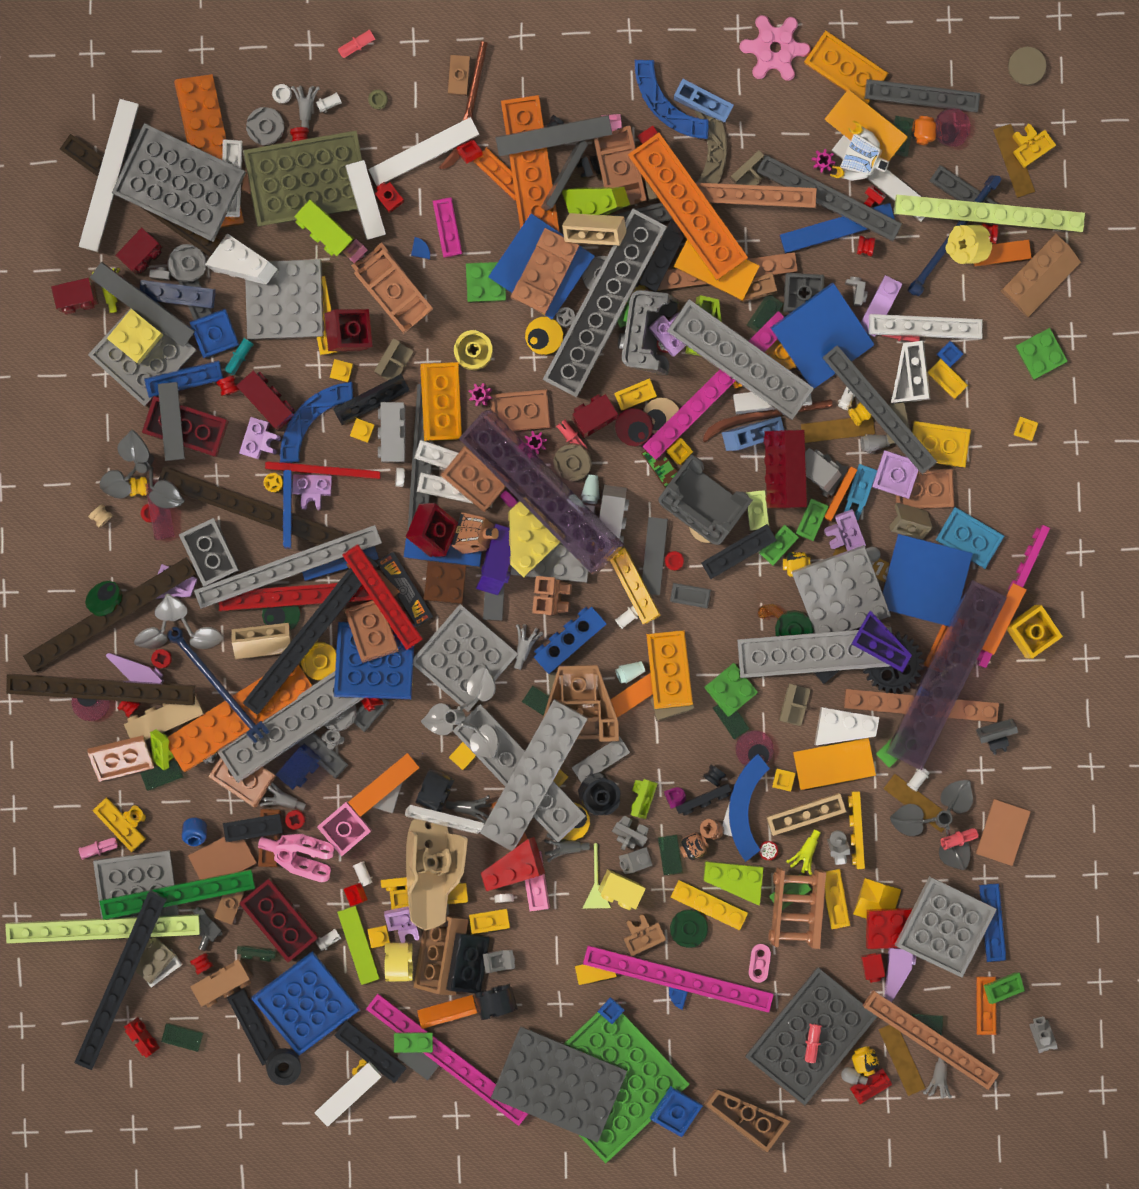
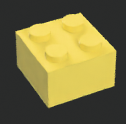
M130 309L107 339L140 365L162 338L163 334L134 310Z
M607 869L598 891L603 899L612 903L616 900L621 907L631 910V908L637 909L646 888L642 884Z

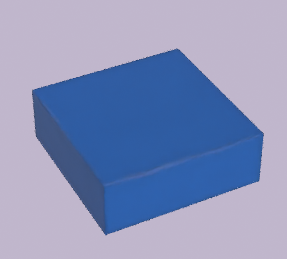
M949 341L936 355L951 367L963 353Z
M610 997L598 1010V1013L613 1024L625 1009Z

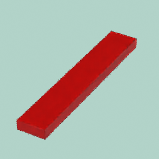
M265 462L266 470H291L298 473L381 480V472L374 470Z
M356 544L343 553L342 556L406 650L423 640L361 547Z

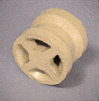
M101 504L88 517L91 520H95L96 525L100 528L113 515L111 512H107L105 506Z

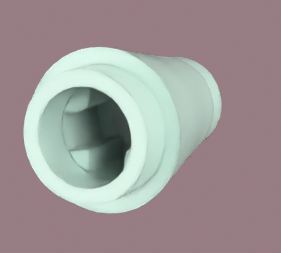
M587 475L581 494L582 502L597 504L598 499H600L598 476Z
M640 661L621 665L618 669H615L619 682L627 684L645 672V668Z

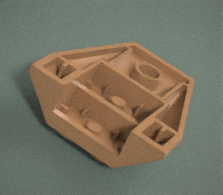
M598 665L559 666L543 718L553 700L556 699L588 718L577 739H599L600 742L619 741L618 719Z

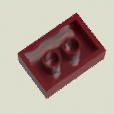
M253 370L236 386L268 422L279 431L294 416L292 412L295 409L286 400L283 402L280 400L282 395L273 385L271 387L267 385L269 381L260 371L256 373Z

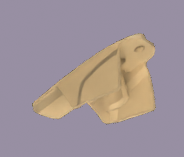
M414 819L411 821L406 843V874L410 921L421 929L430 930L446 922L448 894L460 883V878L464 873L468 839L462 835L449 834L447 826ZM425 823L429 824V829L425 827ZM426 841L429 843V848L425 846Z

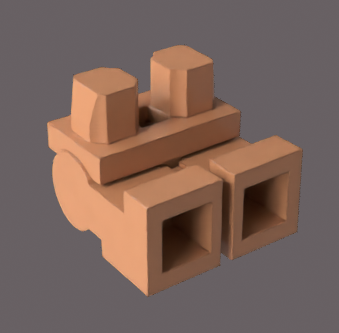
M536 576L534 593L540 594V597L534 596L532 613L545 615L569 613L570 602H562L561 596L562 594L571 595L572 585L553 577Z

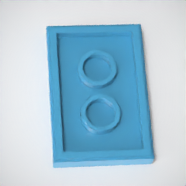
M954 507L935 540L944 546L973 553L971 562L986 569L1004 535Z

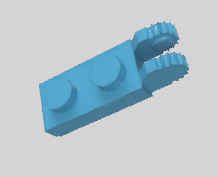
M858 464L844 512L849 511L852 503L858 504L859 506L855 512L856 520H859L863 506L865 507L877 473L876 469Z

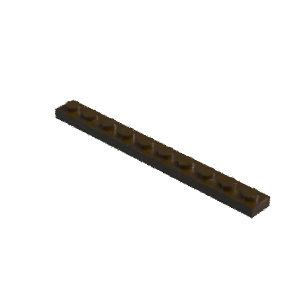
M70 134L60 147V150L98 177L103 156ZM142 208L209 257H211L221 243L218 238H215L214 242Z
M163 467L158 481L166 480L177 487L180 494L283 531L282 510ZM292 514V535L321 545L341 538L344 534Z
M186 557L124 594L120 604L114 607L115 610L105 616L91 614L28 652L23 657L32 672H35L197 573Z
M7 674L6 694L177 705L195 704V685Z

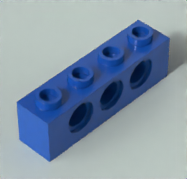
M592 607L582 609L578 613L580 617L577 620L573 621L571 619L563 626L565 630L562 633L556 632L549 638L551 642L547 646L542 644L534 651L536 653L534 658L548 674L606 625L605 621ZM586 621L589 624V629L586 632L579 631V622ZM570 633L574 636L575 640L571 645L564 643L563 637L565 634ZM557 646L560 649V654L557 657H551L549 655L550 647Z

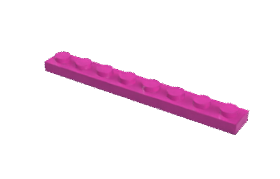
M1041 525L1040 528L1036 527L1032 538H1034L1032 546H1027L1024 553L1026 559L1024 563L1020 562L1016 570L1018 576L1016 580L1011 581L1008 590H1010L1013 583L1020 587L1024 586L1050 530L1049 527ZM981 649L976 658L978 660L977 665L986 668L992 654Z

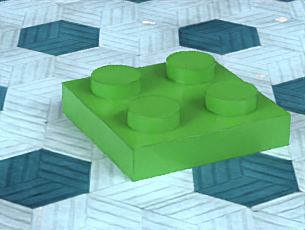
M498 262L466 264L468 302L506 301L505 288L488 278Z
M1050 328L1015 346L1033 380L1068 362Z
M735 663L731 664L704 687L728 717L758 693L747 678H740V669Z

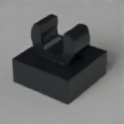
M596 156L582 158V163L577 165V168L584 167L585 173L581 174V177H594L601 174Z
M1007 737L987 742L990 751L994 755L997 754L996 749L1002 748L1006 752L1007 746H1009Z

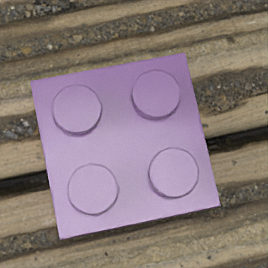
M884 450L872 487L909 499L918 469L908 458Z

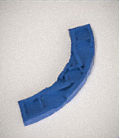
M635 60L637 84L644 101L654 115L668 127L690 137L708 139L709 120L686 115L675 108L664 96L657 82L655 61Z
M353 382L328 387L314 394L298 408L289 421L284 433L280 449V462H300V448L309 426L326 410L353 399Z
M759 754L753 757L743 768L733 787L729 803L731 834L745 862L760 851L752 836L748 818L752 792L761 777L770 769Z

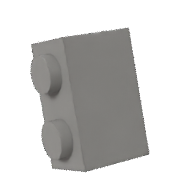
M809 448L805 452L806 477L828 493L842 476L838 470L840 467L833 461L827 462L824 459L825 455L819 450L813 451Z

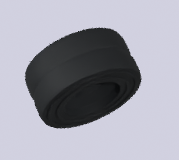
M287 1048L273 1051L266 1060L267 1075L275 1084H292L301 1073V1063L298 1055ZM280 1063H287L289 1068L286 1071H280L278 1069Z

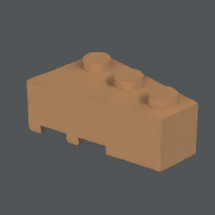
M240 958L190 987L201 1007L206 1005L209 1008L218 1002L216 999L222 995L226 998L234 994L233 989L238 986L242 989L250 985V980L254 977L245 960Z

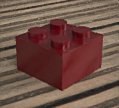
M141 227L115 256L137 275L138 273H144L149 267L147 264L152 259L156 260L161 255L162 251L160 250L163 247Z
M89 277L51 286L56 309L61 313H65V315L76 313V309L80 308L90 310L95 308L94 305L99 304L94 281Z
M335 309L324 313L328 352L363 351L373 347L369 309Z
M436 503L419 504L405 537L429 557L446 556L458 522Z

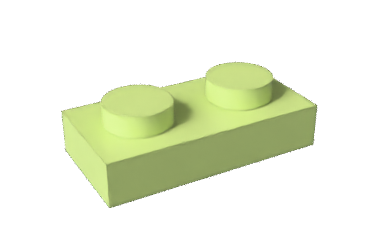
M765 490L746 492L749 498L753 500L747 508L750 531L757 530L766 524L769 525Z

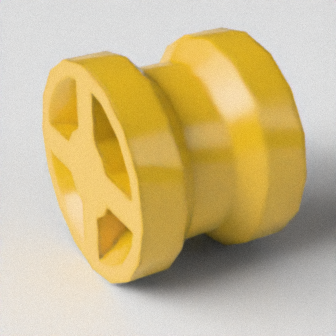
M861 403L857 404L856 408L848 410L852 421L857 426L861 425L862 421L871 418L870 413Z
M270 473L264 478V486L270 492H279L283 488V478L276 473Z
M131 477L129 479L131 484L130 496H135L136 494L146 496V477H141L140 479Z

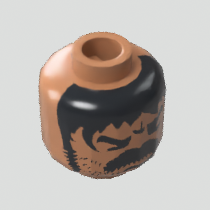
M697 832L682 838V846L679 847L684 858L688 856L691 861L706 855L707 848H709L705 838Z

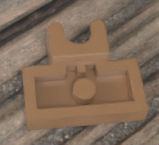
M643 913L640 914L641 924L639 926L633 925L631 920L626 921L632 935L623 939L631 956L666 940L659 923L657 922L649 926Z

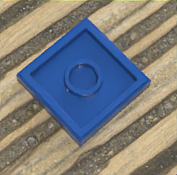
M226 308L190 321L191 328L195 330L194 336L203 358L239 345Z
M670 1086L650 1116V1119L682 1137L703 1105Z

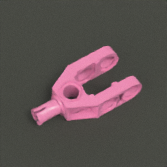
M303 834L282 835L278 841L261 836L258 848L274 852V860L290 873L318 882L329 880L331 869L328 865L298 856L296 853L299 851L309 854L313 858L330 859L334 854V846L331 843ZM303 844H309L311 847H305ZM321 850H328L329 853H324ZM299 866H306L308 868L302 869ZM318 871H322V872H325L326 874H323V875H322V874H319V873H317V872H318Z

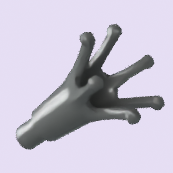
M487 795L485 798L474 801H447L446 809H453L456 812L472 815L485 824L486 820L479 815L488 819L489 815L479 811V808L491 807L492 805L491 803L485 804L486 800L490 799V796Z
M547 833L546 836L548 838L555 840L549 833ZM547 839L544 840L545 843L557 846L556 849L545 852L546 856L548 854L552 856L547 859L548 862L564 854L590 849L589 843H580V841L561 839L559 842Z

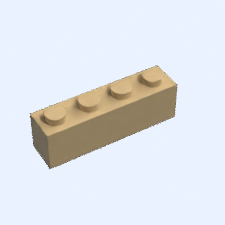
M195 693L194 705L163 704V707L157 710L156 707L146 710V715L138 717L137 714L128 718V723H125L124 726L130 738L144 735L145 740L151 738L150 732L155 729L164 733L202 716L205 712L197 693Z
M837 793L766 816L771 835L774 836L845 813L846 810L841 794Z

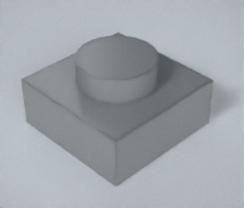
M155 267V270H150L149 277L151 279L171 281V273L167 271V268Z

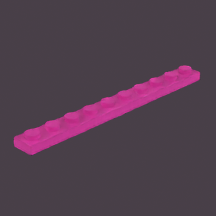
M778 311L748 341L765 352L777 340L770 327L783 319L784 316ZM719 369L642 447L656 460L735 380Z
M590 945L587 946L583 965L768 1013L774 996L773 993Z
M377 994L366 1008V1010L396 1033L428 1032L380 994ZM433 1036V1052L422 1053L519 1126L528 1113L492 1099L491 1096L496 1083Z

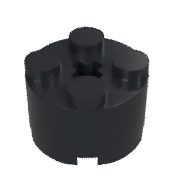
M429 769L415 803L426 809L441 812L445 800L447 801L450 789L455 779L436 770Z
M597 772L586 777L578 789L580 801L593 815H609L620 804V789L605 774Z
M510 984L492 987L491 990L474 993L481 1020L491 1019L490 1016L498 1017L518 1010Z

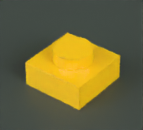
M334 359L329 378L348 383L353 364Z
M1019 417L1013 435L1032 441L1038 423Z
M356 418L350 437L368 443L375 425Z
M678 438L666 450L678 465H681L693 453L682 438Z
M776 768L772 787L791 792L795 773Z
M387 925L367 929L371 948L390 943Z

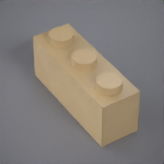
M569 213L562 225L565 242L620 246L627 233L624 216Z
M289 623L232 629V646L235 659L282 654L292 641Z

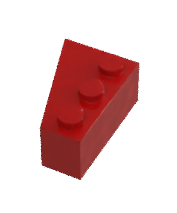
M535 837L527 839L481 872L486 891L546 874Z

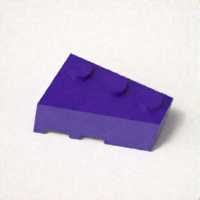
M495 524L494 528L498 529L499 535L497 539H491L476 589L498 595L503 584L508 583L511 573L508 572L510 565V528Z
M870 610L852 645L903 672L912 654Z

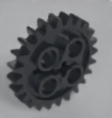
M898 631L895 637L912 654L907 663L910 665L908 672L902 673L897 670L899 678H896L892 666L866 668L863 670L864 674L869 673L866 677L867 681L873 679L871 685L875 686L878 684L879 691L885 687L886 693L889 692V689H892L893 693L896 694L897 688L904 692L903 686L906 685L910 689V682L917 683L914 677H921L917 671L924 669L919 665V663L924 662V659L918 657L923 653L922 651H916L919 645H912L914 642L913 638L907 641V634L901 638ZM885 670H890L892 673L888 679H884L881 676Z

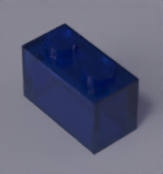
M304 743L278 771L276 776L292 790L297 786L301 788L308 780L306 778L309 772L313 774L319 768L318 762L321 758Z

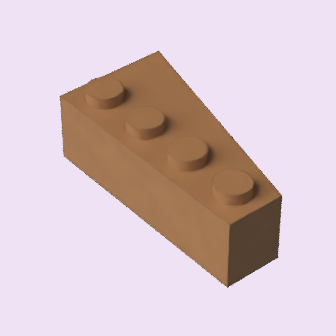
M714 1089L703 1104L764 1152L770 1150L790 1123L789 1120L717 1089Z

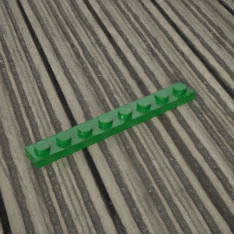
M252 869L151 890L166 896L167 899L163 907L255 889ZM149 890L100 900L103 920L139 913Z

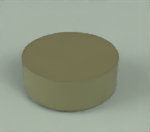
M374 90L369 94L368 101L372 108L380 110L387 105L388 98L384 91Z

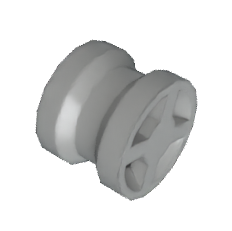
M568 307L561 308L556 314L558 324L564 328L570 327L575 319L574 311Z

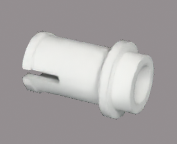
M336 92L322 100L320 98L316 104L320 112L326 113V110L342 104Z
M847 386L841 400H838V406L844 410L852 408L851 403L854 399L853 393Z
M634 606L627 607L628 610L615 619L622 629L635 618L638 619Z
M921 766L919 769L916 768L917 772L907 783V786L916 792L924 780L929 778L928 775L930 774Z
M364 861L353 866L362 887L373 883V877H370Z
M333 929L322 938L318 937L316 943L321 951H323L324 949L327 950V947L341 939L336 929Z

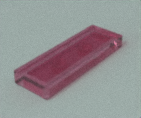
M145 483L154 539L161 540L174 537L170 508L156 506L149 498V494L152 491L150 483Z

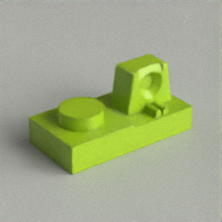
M155 729L150 732L152 759L162 770H166L169 768V761L174 756L168 748V737Z
M646 779L643 781L635 780L632 791L637 793L638 797L632 804V816L646 820L658 783Z

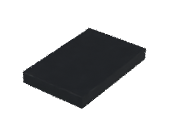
M456 933L446 990L466 993L481 991L485 970L483 954L488 952L490 937Z

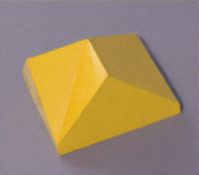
M864 878L853 915L867 919V910L895 909L901 889Z

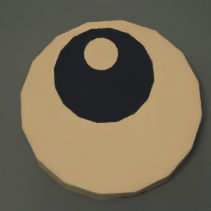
M656 398L646 405L644 411L652 418L654 425L653 434L679 410L672 400Z

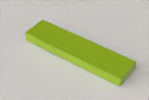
M353 906L338 911L337 913L361 985L380 979L357 907Z

